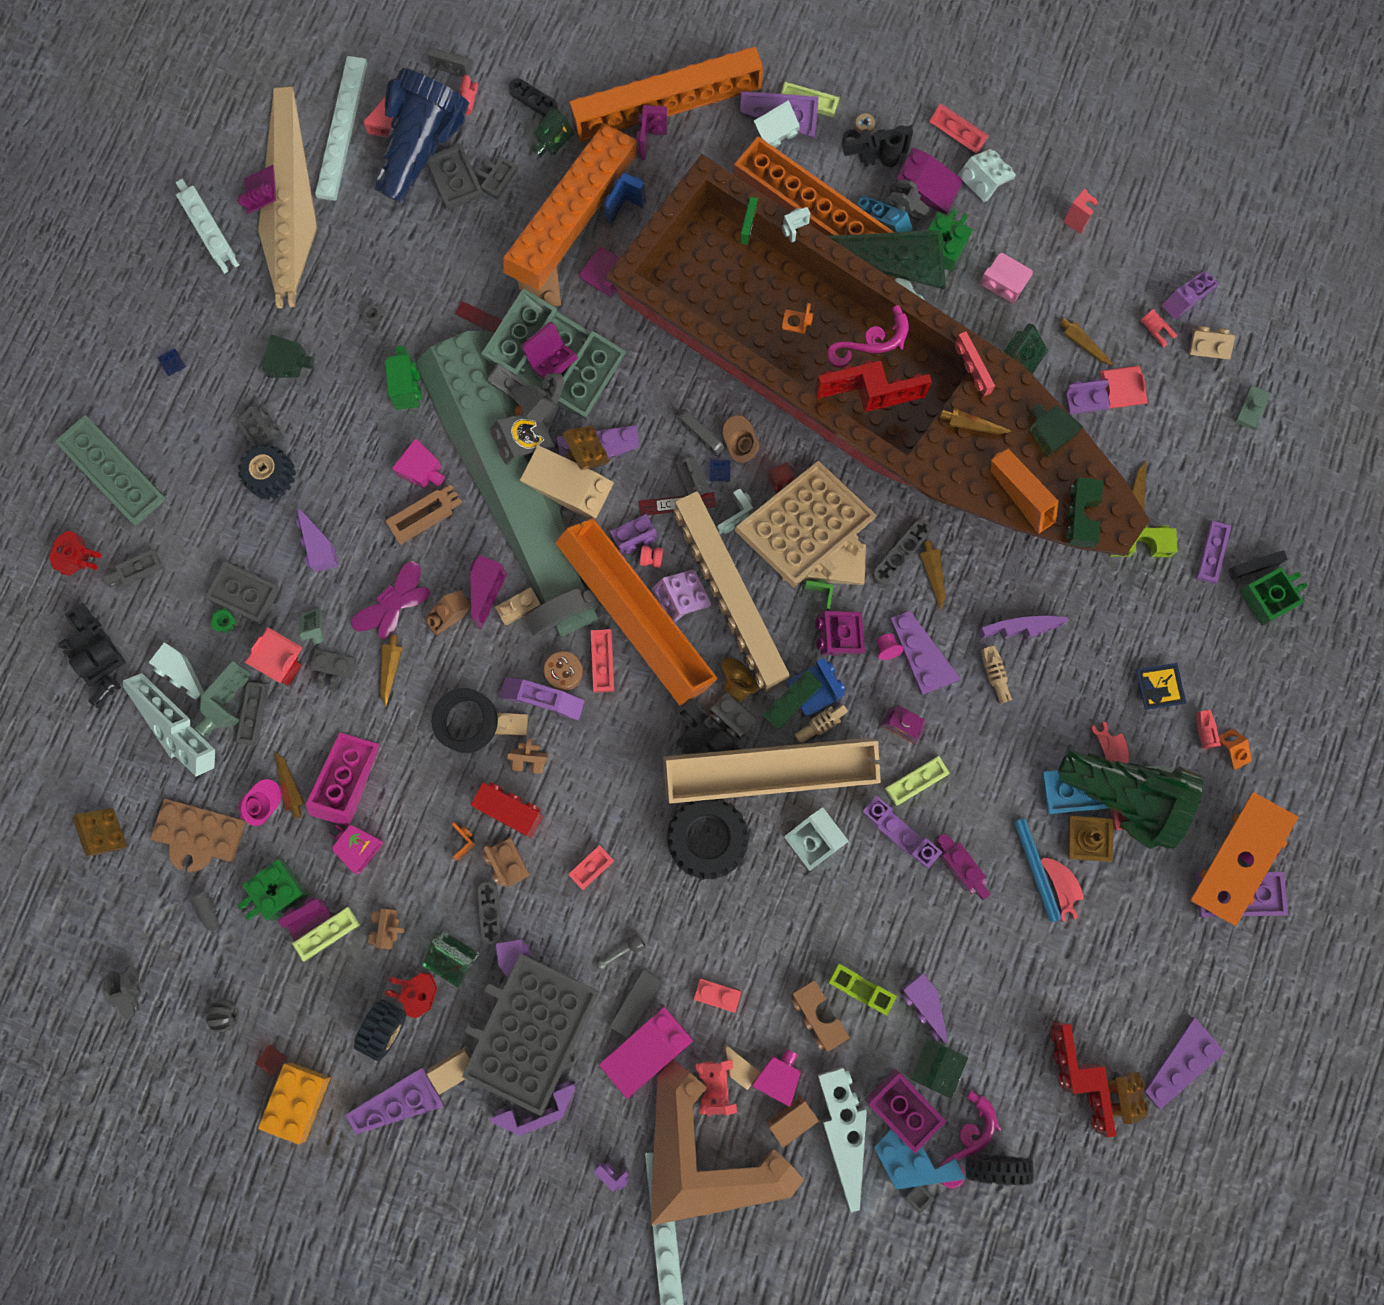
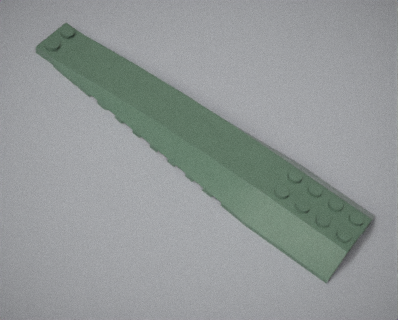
M466 331L431 346L416 361V364L450 439L537 595L544 604L564 593L577 588L580 590L587 586L555 544L566 530L557 502L519 482L533 453L516 457L509 465L505 464L499 454L498 446L491 436L490 428L499 419L516 416L515 408L519 405L486 381L494 368V365L481 355L492 338L489 331ZM594 608L563 620L556 627L561 637L599 619Z

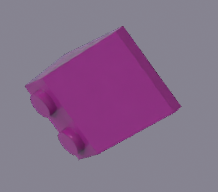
M914 147L896 181L902 179L915 183L918 193L921 195L920 200L928 207L944 214L948 213L963 182L961 178L933 156Z
M479 555L477 560L474 559L470 566L471 615L477 628L482 630L507 573L502 564Z
M895 1068L864 1099L914 1153L946 1123L945 1119Z

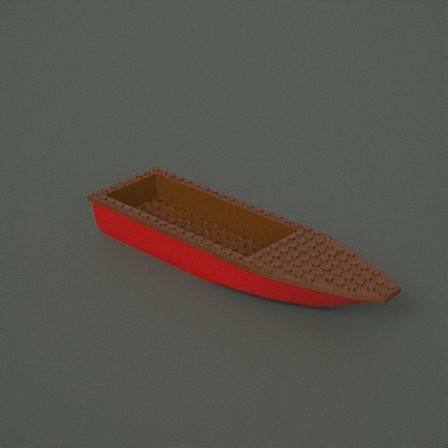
M703 154L698 157L606 275V280L616 287L621 300L866 467L884 477L915 488L930 499L1018 532L1076 549L1120 556L1127 555L1150 521L1126 480L1083 427L1024 365L810 224L795 229L796 239L794 242H791L789 237H785L782 231L784 216L790 214V211ZM755 197L758 198L757 211L748 245H744L740 242L741 230L749 198ZM807 304H811L809 313H813L811 326H806L805 334L782 329L785 310L806 313ZM899 305L903 314H906L909 324L902 350L897 346L895 349L884 353H867L842 347L836 350L835 353L838 358H844L847 355V351H851L852 358L847 366H860L870 360L874 362L881 361L888 384L896 379H902V381L910 379L916 374H930L932 383L926 397L869 412H864L858 389L817 399L815 389L818 376L826 371L836 372L842 369L834 367L829 363L827 359L829 347L837 342L866 344V332L874 326H879L885 332L883 342L878 338L875 339V342L885 343L889 341L896 332V329L893 330L896 322L892 308ZM791 316L788 318L790 326L799 325L800 320L798 317ZM966 331L995 385L991 394L984 397L981 391L976 389L972 374L967 372L962 355H959L955 349L958 335ZM1036 407L1042 412L1037 418L1031 413ZM953 408H957L1009 429L1012 432L998 435L949 426V420L939 417L942 410L952 412ZM1043 429L1052 430L1047 432L1050 435V437L1046 435V439L1048 440V442L1051 443L1058 440L1048 449V443L1046 442L1045 437L1043 438V436L1041 435V438H1039L1040 431H1042ZM1009 449L1058 500L1056 523L1040 534L1036 532L992 474L991 460L997 453ZM1078 477L1104 480L1102 502L1097 507H1084V513L1088 519L1101 522L1099 543L1094 548L1068 545V538L1065 537L1066 527L1070 521V517H1067V508L1071 504V497L1068 496L1069 486Z

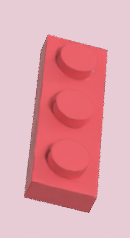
M939 104L929 121L976 154L979 153L989 136L943 104Z
M967 331L963 332L957 337L955 349L959 355H962L967 372L972 374L976 389L981 391L984 397L991 394L995 385Z
M591 630L593 692H615L612 630Z

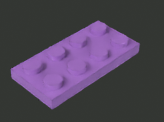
M1267 872L1253 896L1255 897L1253 904L1248 905L1242 916L1288 915L1284 872ZM1201 873L1195 874L1196 887H1198L1202 880V877L1199 876ZM1227 891L1219 892L1217 896L1220 903L1228 902L1230 899L1229 893ZM1198 905L1199 917H1218Z

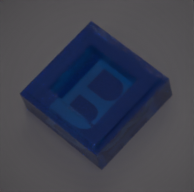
M175 348L157 357L168 376L186 367Z
M710 460V481L730 482V460Z

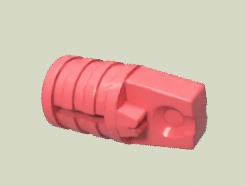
M1211 710L1197 712V731L1199 733L1201 749L1221 746L1217 725Z

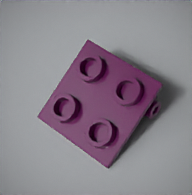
M274 165L244 178L245 194H240L237 202L239 205L246 207V214L276 201Z

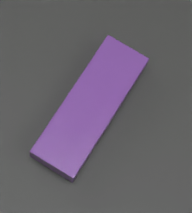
M1213 520L1209 522L1195 579L1212 584L1218 583L1231 525Z

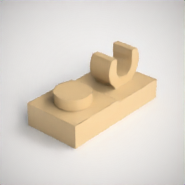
M530 587L495 608L506 626L541 606Z

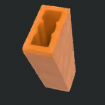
M1009 449L997 453L991 460L992 474L1036 532L1040 534L1056 523L1058 500Z

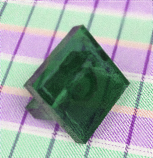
M1027 324L1022 332H1016L1003 352L1024 365L1033 374L1048 352V349L1035 325Z
M443 931L439 938L435 937L431 942L422 966L459 988L467 972L478 959L479 953Z
M926 1039L910 1080L952 1099L968 1057L930 1039Z

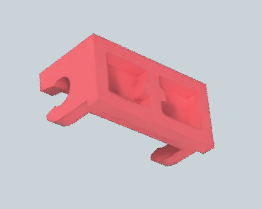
M1085 188L1074 200L1063 221L1079 234L1084 231L1090 216L1094 212L1086 203L1091 202L1094 206L1098 204L1097 200L1088 194Z

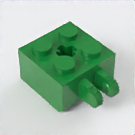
M953 208L949 217L937 212L917 252L918 256L950 272L953 271L973 231L972 228L964 225L969 215L964 214L960 222L954 220L957 215V209Z
M397 346L394 351L395 356L388 357L385 361L388 395L396 410L420 407V400H423L422 389L418 385V381H421L420 370L417 369L416 362L412 361L407 353V349L404 346Z
M1280 567L1240 590V593L1261 626L1304 603L1298 592L1307 588V583H1302L1295 588L1291 582L1301 576L1299 571L1288 577L1284 569Z
M277 859L242 885L249 896L237 906L242 910L254 902L256 908L245 915L247 921L260 913L265 920L272 921L300 902L308 894L284 860ZM274 886H278L276 889L277 894H273Z

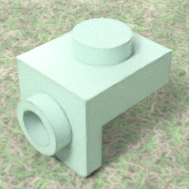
M808 207L803 209L797 208L784 216L782 231L785 237H789L791 242H794L796 239L795 229L809 224L810 212Z

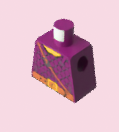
M897 705L889 708L880 726L916 745L925 728V720Z

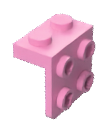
M1000 253L991 267L985 271L980 285L1014 304L1031 278L1033 271L1009 256Z

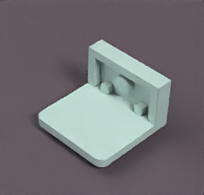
M989 149L970 157L958 176L985 202L989 200L999 185L1014 179L1016 174L1008 164H1005L1000 159L997 152Z

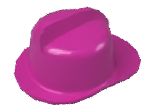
M268 779L256 783L240 799L238 803L239 817L252 826L262 825L281 802L282 794L278 784Z

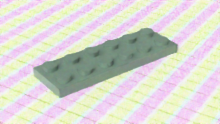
M86 415L54 441L133 525L137 526L166 500L158 489Z

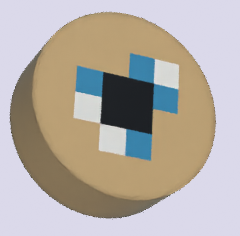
M870 114L859 115L856 119V130L861 134V130L868 129L870 134L875 127L874 117Z

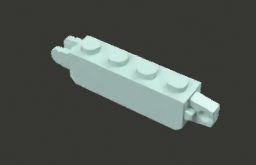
M183 179L177 181L176 184L181 192L177 193L176 196L216 263L224 273L228 272L224 262L229 259L232 265L235 267L239 266L233 250L195 187L192 185L188 188Z

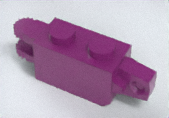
M948 834L937 836L936 844L943 853L939 858L962 888L971 894L976 892L981 900H985L991 894L984 886L987 883L985 874L960 842L955 844Z

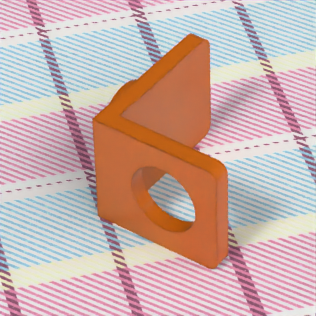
M807 304L806 313L785 310L782 329L805 334L806 326H811L813 313H809L811 304ZM791 316L798 317L800 320L799 325L790 326L788 318Z
M1231 729L1218 736L1220 743L1229 751L1231 765L1234 770L1252 761L1248 739L1235 729ZM1229 736L1237 737L1234 741H1225V738Z
M453 822L452 825L468 842L453 856L454 860L458 861L475 843L470 838L472 833L465 826L461 828L457 823Z

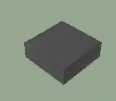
M924 1186L912 1187L903 1196L919 1214L935 1200L934 1196Z

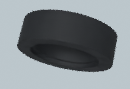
M457 688L447 692L436 703L431 723L433 732L440 743L457 752L471 753L482 749L491 741L497 729L498 716L495 706L485 695L474 689ZM473 701L481 708L483 714L482 726L473 737L467 740H456L450 735L447 728L448 714L458 703Z

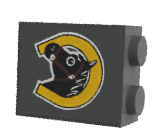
M523 414L499 419L490 428L491 436L495 440L499 454L506 465H509L516 457L534 453L537 445L550 451L555 447L544 422L540 423L534 419L529 420Z

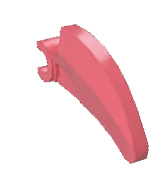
M1106 722L1101 723L1103 727L1102 732L1097 731L1095 725L1091 727L1092 733L1096 735L1105 759L1129 763V751L1122 733L1117 736H1111L1108 733Z
M1042 858V866L1048 873L1057 894L1061 909V921H1066L1065 914L1067 912L1072 914L1073 919H1077V912L1073 909V903L1076 900L1084 899L1078 880L1060 862L1050 858Z

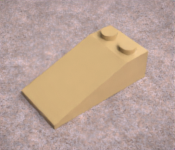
M537 445L519 482L587 520L597 518L614 482L590 469L580 470L577 463Z
M863 544V549L856 556L850 553L847 547L845 549L841 547L830 556V562L837 568L836 573L831 578L827 579L821 572L818 573L814 570L801 582L820 579L826 581V583L864 585L866 544Z

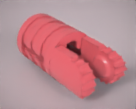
M467 75L462 77L458 93L468 100L469 106L465 115H470L478 84L471 82L470 77Z
M1155 309L1151 310L1140 320L1163 348L1168 344L1158 332L1164 328L1171 338L1175 339L1178 336L1163 321L1160 315L1156 313Z

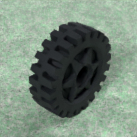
M967 1155L965 1174L968 1180L981 1183H995L998 1185L1032 1184L1034 1175L1033 1161L1027 1158L1007 1155Z

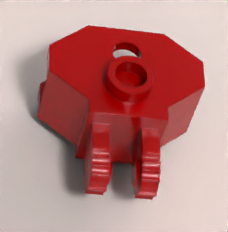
M66 531L55 539L49 559L54 570L59 571L63 575L70 576L79 569L97 570L98 566L87 561L89 556L101 559L102 554L88 549L84 539L75 532Z
M424 972L411 980L390 976L389 982L402 985L403 987L401 993L389 989L385 990L384 994L402 1002L407 1016L419 1018L431 1010L438 989L433 975ZM423 993L426 994L425 1000L422 998Z

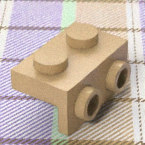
M1198 326L1197 329L1191 328L1192 339L1188 354L1230 360L1236 335L1229 333L1230 330L1218 328L1217 331H1210V327Z

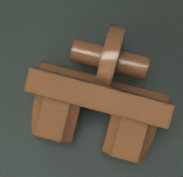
M528 738L526 744L519 743L518 749L523 750L511 749L510 753H508V760H511V770L523 771L525 761L532 762L531 772L539 774L543 772L549 757V753L535 752L540 750V745H534L533 738Z
M381 909V911H374L372 913V923H377L379 926L378 932H371L369 934L368 942L376 945L375 948L392 949L393 941H397L398 933H404L405 929L399 928L398 910Z

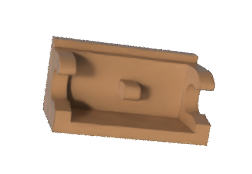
M800 1096L791 1103L790 1107L786 1106L767 1120L766 1123L781 1146L785 1147L819 1120L803 1097Z

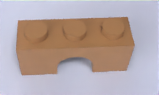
M815 980L791 993L794 997L791 999V1002L797 1011L801 1009L805 1015L802 1019L808 1030L813 1029L817 1035L814 1040L820 1050L824 1048L828 1052L850 1038L838 1018L827 1023L818 1020L816 1008L826 998Z

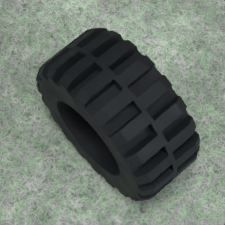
M724 799L686 802L675 812L669 823L667 833L668 848L672 859L686 874L703 880L717 879L735 870L743 860L749 842L748 827L741 812H738L733 804L725 802ZM700 819H715L722 823L727 830V846L720 855L714 858L699 857L689 847L688 832L691 826Z

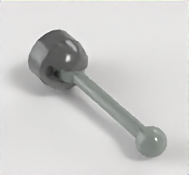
M638 933L633 935L629 939L626 948L604 961H599L597 967L604 969L606 964L629 950L639 952L645 949L646 945Z

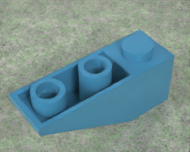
M864 195L855 204L903 239L913 229L908 213Z

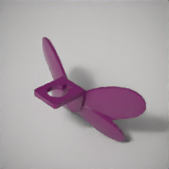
M414 561L406 563L395 580L394 588L390 585L376 599L379 604L369 606L354 615L351 620L352 628L362 632L379 626V637L384 640L388 639L397 626L400 609L418 605L430 595L427 587L416 588L421 574L419 564Z

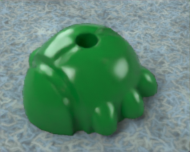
M225 607L222 610L217 609V613H212L211 627L215 631L228 633L229 629L233 630V625L237 624L233 615Z

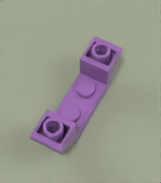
M506 677L499 698L547 709L579 721L585 703L584 700L557 689L523 679Z
M876 795L862 812L880 832L902 851L929 869L941 855L942 851L927 838H921L892 813L893 809Z
M569 1081L556 1086L557 1090L553 1092L558 1106L557 1110H555L554 1106L544 1110L543 1115L535 1118L534 1115L522 1119V1124L520 1125L514 1108L508 1110L506 1106L494 1111L495 1116L490 1118L491 1122L520 1136L553 1123L564 1117L577 1086L575 1083L569 1084Z

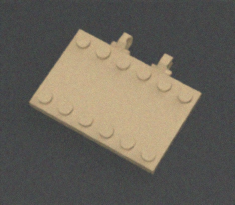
M817 461L737 525L734 531L794 588L814 570L818 573L821 572L827 579L831 578L836 573L837 568L830 562V556L841 547L843 549L847 547V550L854 556L860 553L864 545L858 540L856 534L872 522L876 514L820 461Z

